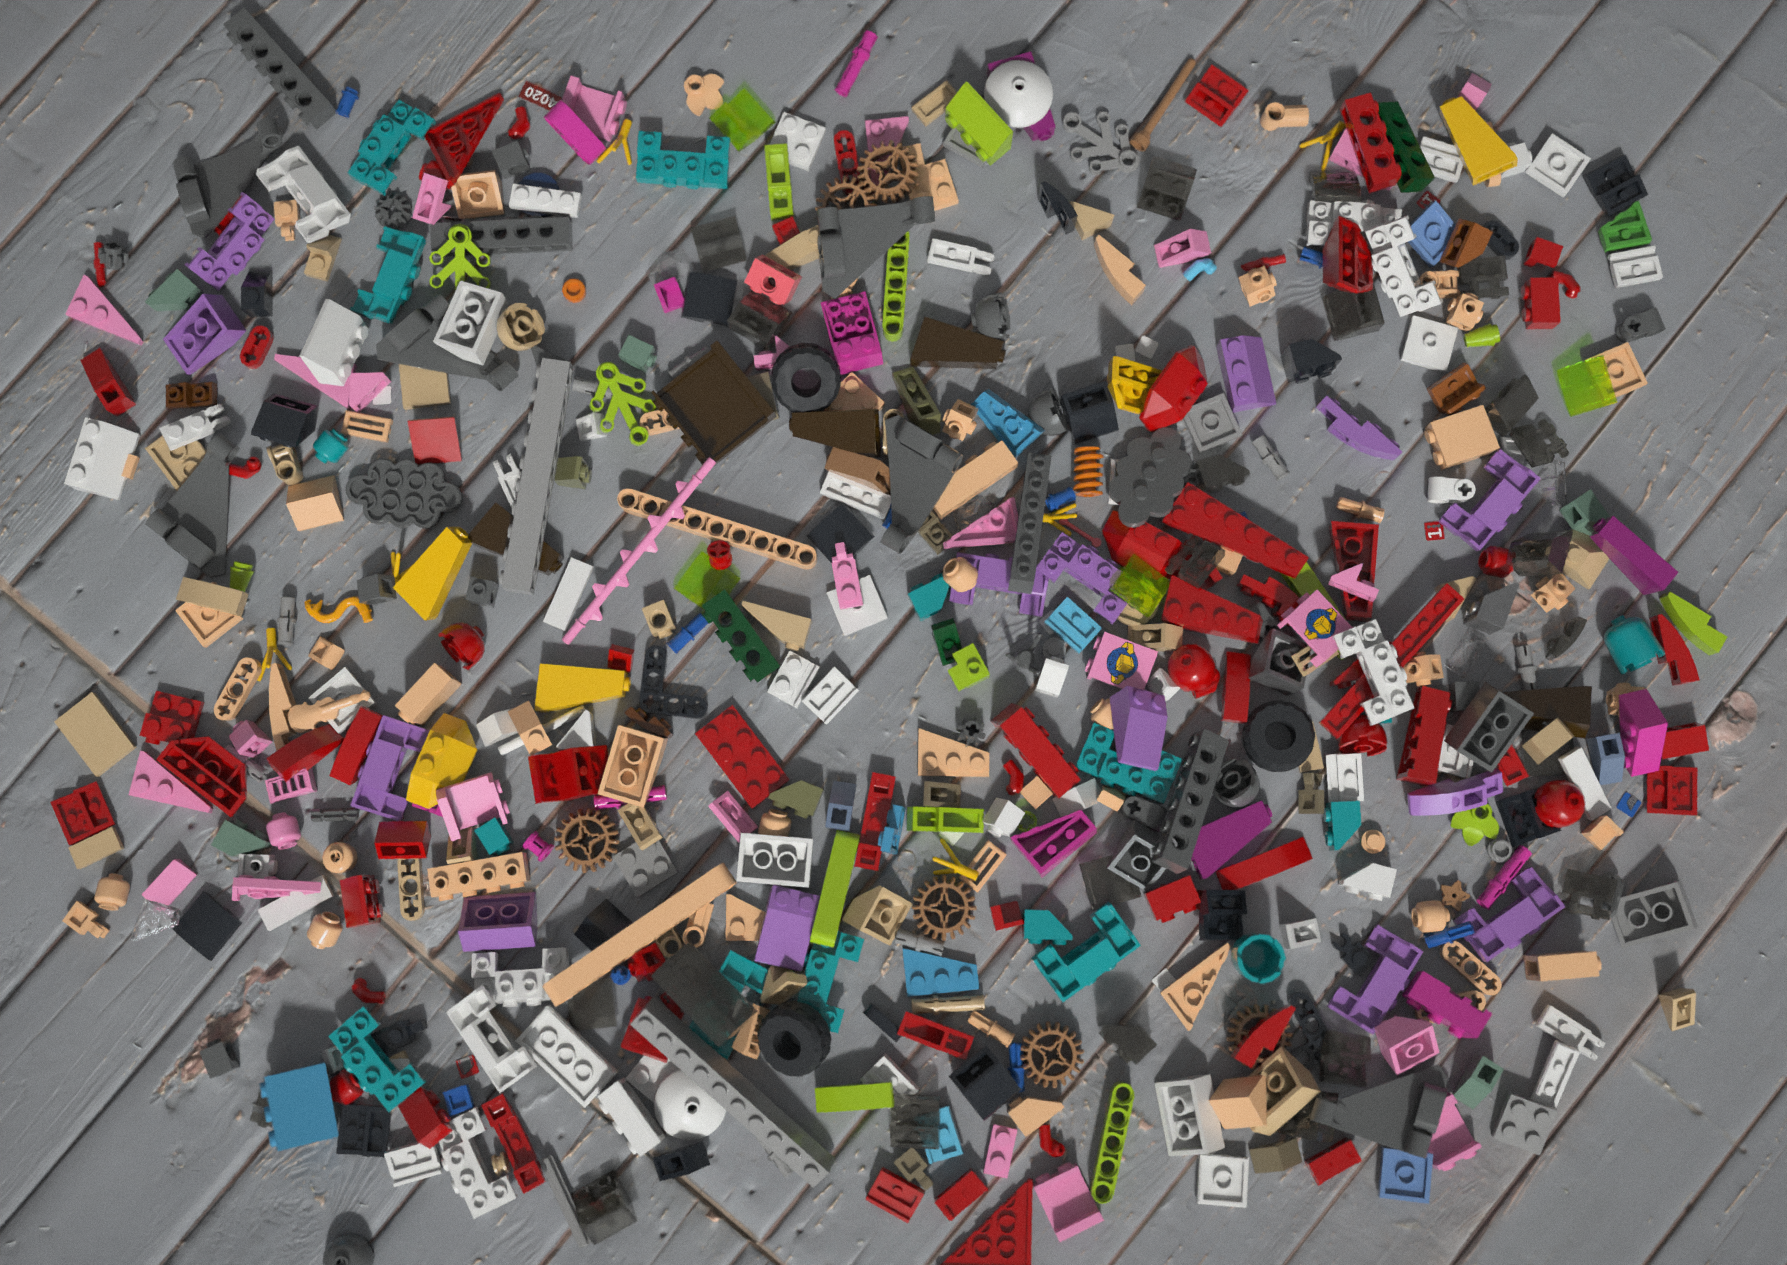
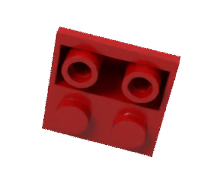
M356 875L340 880L346 928L381 923L380 917H383V907L381 903H378L377 893L380 892V886L374 875Z

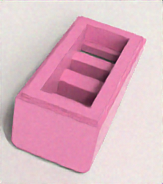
M304 768L286 782L288 789L286 794L282 784L284 780L280 776L265 780L270 804L316 792L317 786L313 769L311 768L307 771ZM303 776L305 788L301 787L299 778ZM293 778L295 780L297 789L295 791H293L291 779ZM275 783L278 785L279 796H275L273 787Z

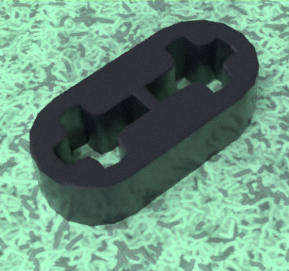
M1491 220L1483 225L1488 230L1492 228L1495 230L1487 246L1499 258L1510 260L1519 251L1518 241L1499 222ZM1510 245L1512 247L1510 251L1505 252L1503 250L1504 247Z
M869 1003L863 1010V1013L895 1042L899 1041L902 1037L897 1034L899 1027L878 1008Z

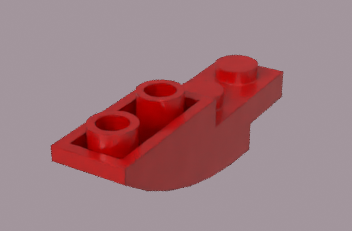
M1243 574L1236 585L1241 588L1240 592L1250 597L1255 595L1261 598V602L1269 607L1274 608L1277 606L1278 609L1274 616L1279 618V622L1283 620L1281 615L1291 606L1294 609L1299 606L1296 601L1300 597L1270 576L1263 584Z

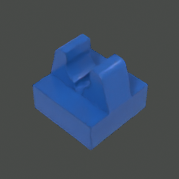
M468 1084L443 1092L449 1116L475 1108Z

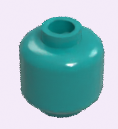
M334 428L332 430H323L313 443V448L316 451L315 457L325 464L328 461L331 463L339 462L348 450V444L346 443L348 439Z

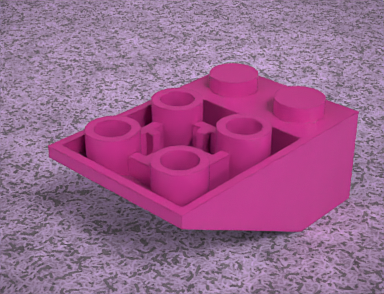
M866 292L820 302L833 356L838 363L840 374L883 365L882 351Z

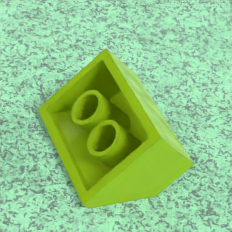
M966 81L945 108V121L952 129L956 128L961 133L960 137L968 146L972 145L976 150V155L982 162L986 161L991 166L1011 149L1013 131Z

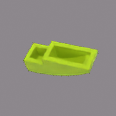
M787 143L764 145L771 220L794 218Z
M1672 592L1662 594L1659 600L1679 631L1707 655L1719 653L1727 636L1707 625L1711 616Z
M907 807L906 831L983 833L984 809Z
M892 1082L817 1087L815 1088L816 1113L894 1107Z

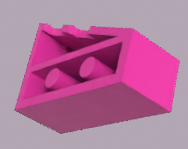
M1647 689L1619 695L1620 737L1625 754L1624 769H1627L1631 777L1659 771L1668 722Z
M1079 810L1040 827L1032 828L1022 834L1014 835L1010 839L1040 877L1043 878L1097 833V828L1083 811Z
M1417 971L1402 994L1407 999L1406 1003L1417 1011L1421 1008L1428 1013L1427 1018L1438 1025L1440 1023L1444 1024L1449 1028L1447 1032L1458 1039L1461 1037L1478 1038L1493 1013L1488 1010H1479L1471 1004L1472 1000L1467 997H1460L1450 990L1449 986L1428 973Z

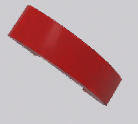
M872 772L854 867L878 871L882 853L880 851L881 846H878L880 832H884L885 827H887V814L891 806L896 776Z
M1303 836L1215 871L1222 890H1237L1313 858Z
M501 1094L481 1105L490 1126L494 1127L515 1170L513 1173L523 1194L545 1183L546 1179L533 1146L506 1096Z

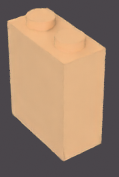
M1484 405L1430 422L1425 427L1426 441L1432 445L1434 462L1440 466L1441 471L1492 454L1500 448Z
M434 663L396 703L395 706L400 710L397 714L407 723L410 722L413 725L417 723L424 726L462 683L444 667Z
M1580 950L1523 955L1526 980L1551 981L1600 976L1601 960L1597 956L1596 951Z

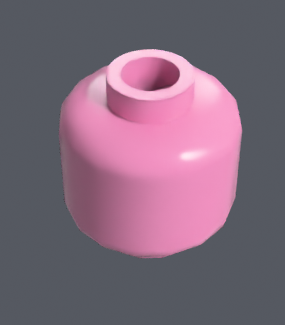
M286 812L273 815V820L269 821L266 825L270 844L278 847L279 850L297 845V841L301 838L297 818L287 815Z

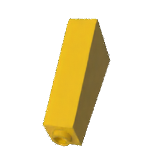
M1462 96L1459 98H1449L1440 106V116L1473 186L1517 166L1518 158L1516 154Z
M459 526L446 527L393 587L424 621L436 619L473 543L468 538V533Z
M540 664L534 711L547 713L625 697L626 691H630L631 678L627 677L628 673L620 670Z

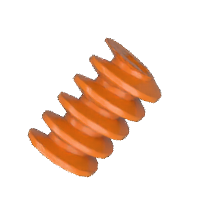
M1085 446L1074 449V454L1078 456L1074 458V463L1078 465L1074 467V473L1078 475L1073 478V481L1077 483L1073 487V490L1077 492L1076 496L1095 497L1103 495L1102 491L1096 490V487L1103 486L1102 482L1096 481V478L1103 476V473L1097 472V469L1103 467V464L1097 462L1098 459L1103 458L1102 454L1097 453L1100 450L1099 447Z

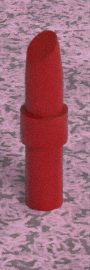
M94 242L95 259L93 261L98 286L103 287L106 283V268L104 264H100V259L98 258V248H103V243Z
M1285 254L1262 257L1259 260L1242 264L1241 268L1244 271H1250L1264 266L1266 269L1270 266L1286 263Z

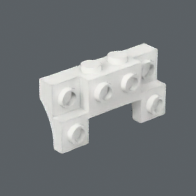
M299 146L286 150L273 162L257 169L256 175L268 191L285 186L307 214L306 217L296 221L295 227L308 244L327 237L329 230L349 223L351 214L337 197L335 190L330 188L324 180L323 174L314 167Z
M1339 198L1333 203L1310 200L1307 205L1306 245L1324 246L1338 216L1357 223L1361 229V235L1367 237L1365 232L1369 228L1401 218L1402 209L1383 208L1379 204H1374V201L1363 200L1360 203L1351 202L1352 200L1349 198Z
M1408 215L1379 224L1365 232L1374 252L1372 255V265L1374 270L1380 275L1381 288L1387 293L1389 298H1393L1400 317L1418 310L1419 312L1443 302L1436 290L1435 280L1419 285L1421 283L1405 245L1406 242L1417 237L1416 234H1413L1408 221Z
M1376 619L1332 636L1341 654V659L1356 653L1375 698L1361 703L1370 721V726L1414 709L1405 687L1407 685L1405 681L1407 680L1406 672L1402 666L1399 667L1396 660V649L1392 644H1389L1388 640L1385 641Z
M568 948L542 949V968L499 971L498 953H473L471 978L474 979V990L483 985L492 994L495 1004L503 1003V1007H516L518 1002H526V1005L529 1006L541 1005V1001L551 1000L542 986L569 967Z
M482 985L446 1013L498 1092L501 1093L536 1068L537 1065L532 1054L524 1046L517 1051L514 1050L489 1012L496 1004L492 994Z
M477 1107L450 1120L449 1124L453 1131L439 1142L443 1150L441 1152L443 1156L441 1158L442 1165L446 1171H450L453 1178L451 1180L452 1187L456 1194L460 1193L461 1198H465L474 1219L518 1197L508 1179V1174L495 1181L491 1178L473 1136L487 1130L480 1118Z

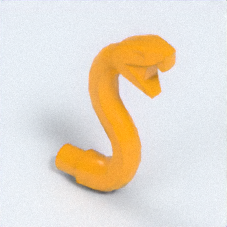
M357 596L343 599L335 610L329 614L321 612L323 600H320L317 604H311L312 601L310 599L304 602L305 609L309 615L321 623H331L338 620L347 607L352 605L358 608L364 623L373 620L370 605L359 603V597Z

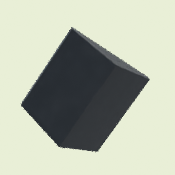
M605 899L586 916L574 935L593 951L633 924V922L608 899Z

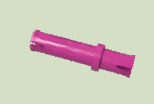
M865 30L857 47H854L852 51L853 56L835 88L836 93L843 97L848 96L863 64L869 60L871 49L878 39L875 33Z
M665 785L652 787L646 802L667 800ZM594 795L595 810L613 807L620 809L628 804L606 796Z
M1519 845L1498 874L1487 882L1488 886L1476 899V902L1489 910L1496 899L1507 891L1506 887L1532 855L1531 851Z

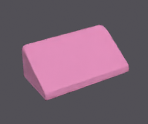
M174 859L142 893V896L162 911H165L197 874L181 859Z

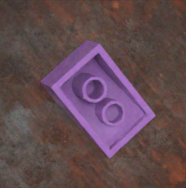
M202 294L163 340L185 373L191 375L231 348L247 330L223 295Z
M1126 686L1110 697L1118 762L1156 771L1159 769L1168 717L1165 695Z
M773 885L769 892L754 961L801 972L820 896Z

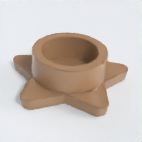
M1457 880L1451 886L1440 885L1443 892L1441 903L1444 906L1451 905L1459 912L1462 901L1470 898L1468 893L1462 891L1461 882Z

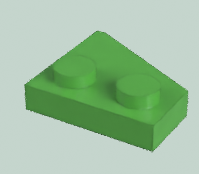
M1639 201L1633 203L1629 209L1618 214L1614 220L1606 223L1598 231L1604 252L1647 245L1652 241Z

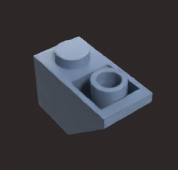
M1620 733L1587 739L1593 770L1599 784L1606 785L1622 782L1625 754Z
M833 781L825 824L826 828L850 831L857 784Z

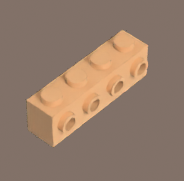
M995 441L984 448L985 452L978 457L976 454L965 461L966 465L959 470L957 469L933 508L940 520L1017 468V460L1003 441L997 444Z
M525 852L427 869L431 897H439V901L454 899V894L460 893L463 894V897L477 895V890L486 889L487 893L501 891L500 886L510 885V889L525 887L524 882L531 881L527 853Z

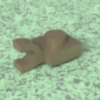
M1303 773L1305 790H1299L1298 814H1324V790L1318 789L1322 783V774Z
M913 1146L894 1161V1164L909 1182L915 1177L925 1191L934 1184L923 1171L928 1164Z

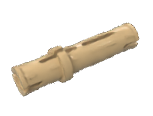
M984 995L945 998L933 996V998L911 999L913 1014L934 1013V1015H939L941 1012L985 1010Z

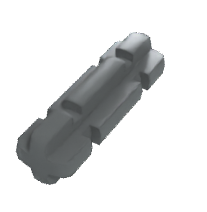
M355 807L311 810V821L323 822V820L326 822L345 821L346 819L356 821L359 819V810Z

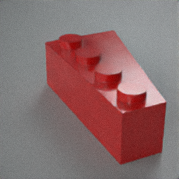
M1331 521L1329 531L1337 573L1363 563L1356 581L1366 580L1374 584L1379 525ZM1340 589L1345 619L1348 621L1369 622L1372 618L1373 602Z
M1174 575L1171 576L1161 619L1163 623L1180 626L1185 630L1258 644L1263 624L1259 614Z
M1426 686L1416 688L1413 701L1414 709L1411 710L1396 780L1420 786L1436 784L1443 736L1447 726L1446 717L1452 704V700L1449 699L1450 692Z
M1011 703L991 720L992 724L1005 732L1003 737L1014 748L1020 750L1018 753L1030 767L1033 766V772L1049 788L1053 795L1057 798L1062 797L1081 780L1077 776L1078 769L1071 761L1067 763L1062 757L1064 754L1063 750L1056 743L1051 744L1047 739L1050 736L1042 725L1037 726L1032 719L1035 716L1027 707L1022 708Z

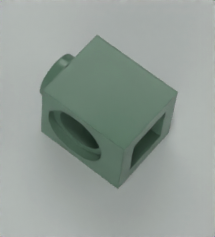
M628 335L619 353L622 362L644 372H647L649 367L652 368L657 359L654 346L631 335Z

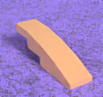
M273 663L271 664L269 682V714L273 740L277 751L289 743L288 737L297 734L290 726L288 720L290 708L297 704L283 665Z

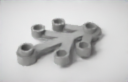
M1070 112L1065 115L1063 119L1064 130L1068 133L1076 132L1095 145L1088 148H1073L1070 158L1074 163H1080L1083 158L1108 154L1114 159L1102 162L1100 160H1093L1090 163L1089 172L1092 175L1097 176L1104 170L1119 168L1124 173H1132L1138 168L1140 160L1138 155L1130 149L1128 139L1129 128L1127 125L1120 124L1115 130V137L1120 140V151L1113 146L1109 125L1110 115L1107 112H1100L1096 118V123L1101 129L1102 138L1081 124V117L1077 113ZM1105 117L1107 121L1101 122L1099 118ZM1074 122L1076 126L1069 127L1068 123ZM1123 129L1126 134L1120 135L1118 130ZM1079 152L1081 157L1076 158L1073 154ZM1124 160H1130L1132 164L1125 165ZM1098 165L1100 169L1094 170L1092 166Z

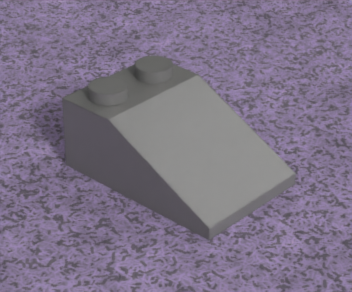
M1681 880L1621 897L1617 913L1611 918L1622 948L1692 930L1698 926ZM1606 902L1607 908L1610 910L1611 906Z

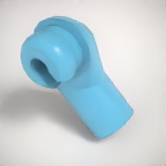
M1210 258L1196 260L1182 274L1190 282L1201 271L1211 275L1216 271L1217 266Z

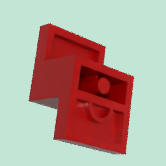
M607 745L575 747L551 754L528 756L535 804L569 801L598 794L609 758Z

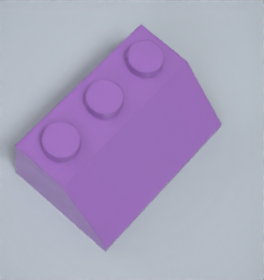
M1242 335L1220 339L1216 349L1228 404L1232 412L1276 405L1262 337Z
M536 892L464 897L458 928L463 952L536 946L538 931Z

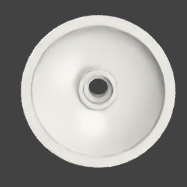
M1021 60L1009 61L998 66L989 75L984 89V100L1009 127L1015 128L1028 127L1039 122L1049 111L1053 98L1052 84L1047 74L1037 65ZM1021 85L1023 89L1017 90L1015 87Z
M681 1069L670 1073L660 1083L655 1094L654 1111L660 1126L668 1134L678 1139L696 1140L711 1134L718 1128L726 1114V1110ZM694 1104L696 1109L688 1111V1106Z

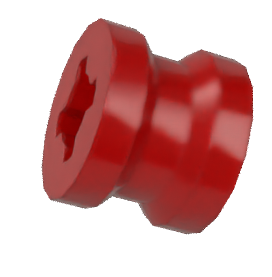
M716 540L708 545L707 553L712 568L724 570L732 564L733 559L728 542Z

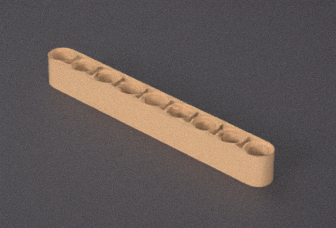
M628 488L620 491L617 496L618 504L624 512L647 520L649 515L662 516L672 503L671 501ZM626 497H635L632 505L625 506L623 504ZM650 503L657 504V509L653 513L645 511ZM682 505L685 517L683 519L670 520L666 524V526L713 541L723 540L732 547L801 569L809 570L817 564L816 551L809 545ZM692 518H701V524L698 527H691L690 521ZM714 525H723V531L720 534L712 533ZM743 531L746 533V537L742 541L734 540L735 533ZM765 538L768 540V545L765 548L756 547L757 540ZM783 545L791 548L789 554L785 556L778 553V549ZM809 552L813 555V558L810 562L804 563L800 560L801 555Z
M724 862L719 864L542 986L555 1007L561 1005L726 892L737 881Z

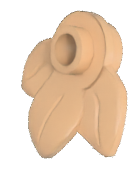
M708 74L703 77L691 75L685 80L684 89L688 94L687 105L692 113L700 116L705 107L713 110L723 107V98L718 91L724 84V80L715 74ZM698 84L700 87L699 89L694 90L692 89V86Z

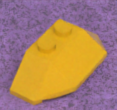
M1113 356L1108 364L1107 380L1108 389L1117 408L1140 415L1144 410V403L1149 389L1162 370L1119 356Z
M443 713L430 729L411 772L406 801L430 809L438 804L436 797L437 789L465 780L477 752V747L465 720Z

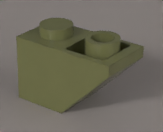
M583 457L558 458L554 480L557 485L586 489L587 483L591 482L592 470L589 469Z
M801 780L770 793L768 798L773 800V806L785 810L786 806L795 809V815L807 819L808 815L814 817L824 789Z

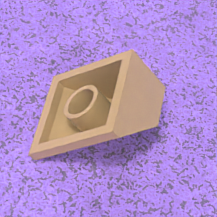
M1571 528L1549 564L1589 590L1609 558L1589 537L1590 535Z
M879 885L854 898L842 920L890 946L913 903Z

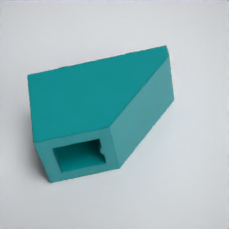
M943 572L932 577V582L926 585L919 583L910 588L911 592L908 593V598L920 622L942 611L950 587L943 579Z
M1360 801L1326 803L1323 814L1324 821L1328 823V831L1325 832L1326 846H1329L1330 851L1340 850L1362 825Z
M1023 909V939H1028V944H1043V939L1052 940L1053 945H1067V940H1073V935L1049 910Z

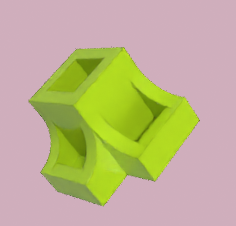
M974 643L952 654L957 665L948 669L947 672L958 692L989 678L990 673Z

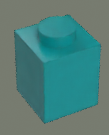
M494 817L474 830L489 855L497 854L501 856L511 849L509 845L514 843L500 818Z

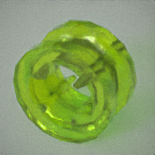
M1024 811V816L1029 815V819L1032 818L1033 824L1028 825L1026 829L1022 827L1023 824L1020 825L1019 823L1017 828L1021 832H1027L1036 827L1037 818L1034 813Z

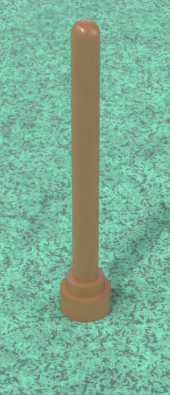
M1190 58L1187 60L1143 130L1135 133L1130 140V144L1138 151H1146L1150 144V134L1196 64L1194 59Z

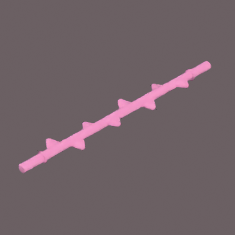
M708 457L695 475H692L689 482L677 481L675 483L679 494L662 516H648L651 526L649 532L633 551L623 549L620 551L623 564L606 585L593 584L592 588L596 597L581 616L575 619L576 622L562 638L563 642L569 645L581 629L586 627L585 624L589 620L601 621L603 616L599 607L616 586L628 587L630 585L626 574L645 551L653 553L658 551L654 539L672 517L679 519L685 517L682 505L700 483L702 484L704 477L716 464L712 458Z

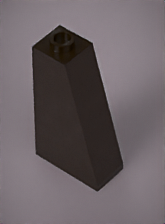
M924 316L910 358V366L996 369L998 362L1003 363L1007 350L1003 349L1004 341Z
M879 409L792 413V418L789 419V429L793 437L869 457L881 456Z
M495 502L468 534V538L473 542V545L503 557L505 548L509 547L508 527L510 524H513L514 517ZM544 541L538 572L550 576L551 573L555 574L562 567V560L564 558Z
M1592 686L1503 692L1534 713L1523 729L1541 731L1555 719L1559 718L1574 737L1585 739L1591 724Z

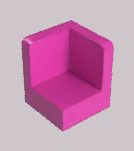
M676 277L654 284L664 313L683 307L684 298Z

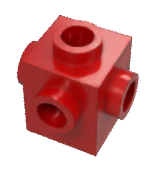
M656 943L648 947L645 946L627 961L631 975L636 977L638 982L647 979L648 982L654 980L661 975L659 971L667 965Z

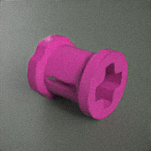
M537 831L533 832L522 846L524 849H529L538 857L539 862L545 860L554 849V845L544 841Z

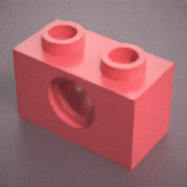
M762 254L754 259L744 283L748 284L752 291L769 296L773 303L784 305L792 300L802 276ZM769 276L775 279V287L769 283Z

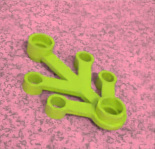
M453 225L448 232L449 240L438 251L432 252L429 259L432 264L440 265L445 260L444 256L454 248L455 258L438 274L431 276L429 280L430 285L435 289L443 287L445 280L455 271V291L460 281L465 282V272L478 286H480L481 279L487 280L488 285L486 288L489 289L491 286L490 279L482 276L465 258V248L476 258V262L480 267L489 266L491 257L487 253H483L471 241L472 233L466 225ZM458 231L464 233L463 240H459L456 237ZM434 254L441 256L440 262L437 263L433 260ZM481 256L487 257V264L483 265L480 263ZM435 277L441 279V284L439 286H436L433 283V279Z
M612 362L601 363L596 370L599 385L595 396L589 403L590 409L594 412L602 410L604 407L603 397L608 386L613 396L605 418L599 424L600 430L604 433H609L613 430V421L619 407L630 430V442L635 446H642L648 440V431L644 427L638 426L628 404L641 408L643 413L655 411L656 406L651 399L645 400L621 391L618 383L630 386L635 393H642L646 388V383L641 378L634 379L619 373L618 367ZM605 370L611 372L612 376L610 378L604 376L603 372ZM640 382L643 387L639 390L635 388L634 384ZM593 401H599L601 407L595 408L592 404ZM650 403L653 409L650 411L646 410L645 404ZM603 422H609L611 424V428L605 429L603 427ZM635 433L641 434V441L634 439Z

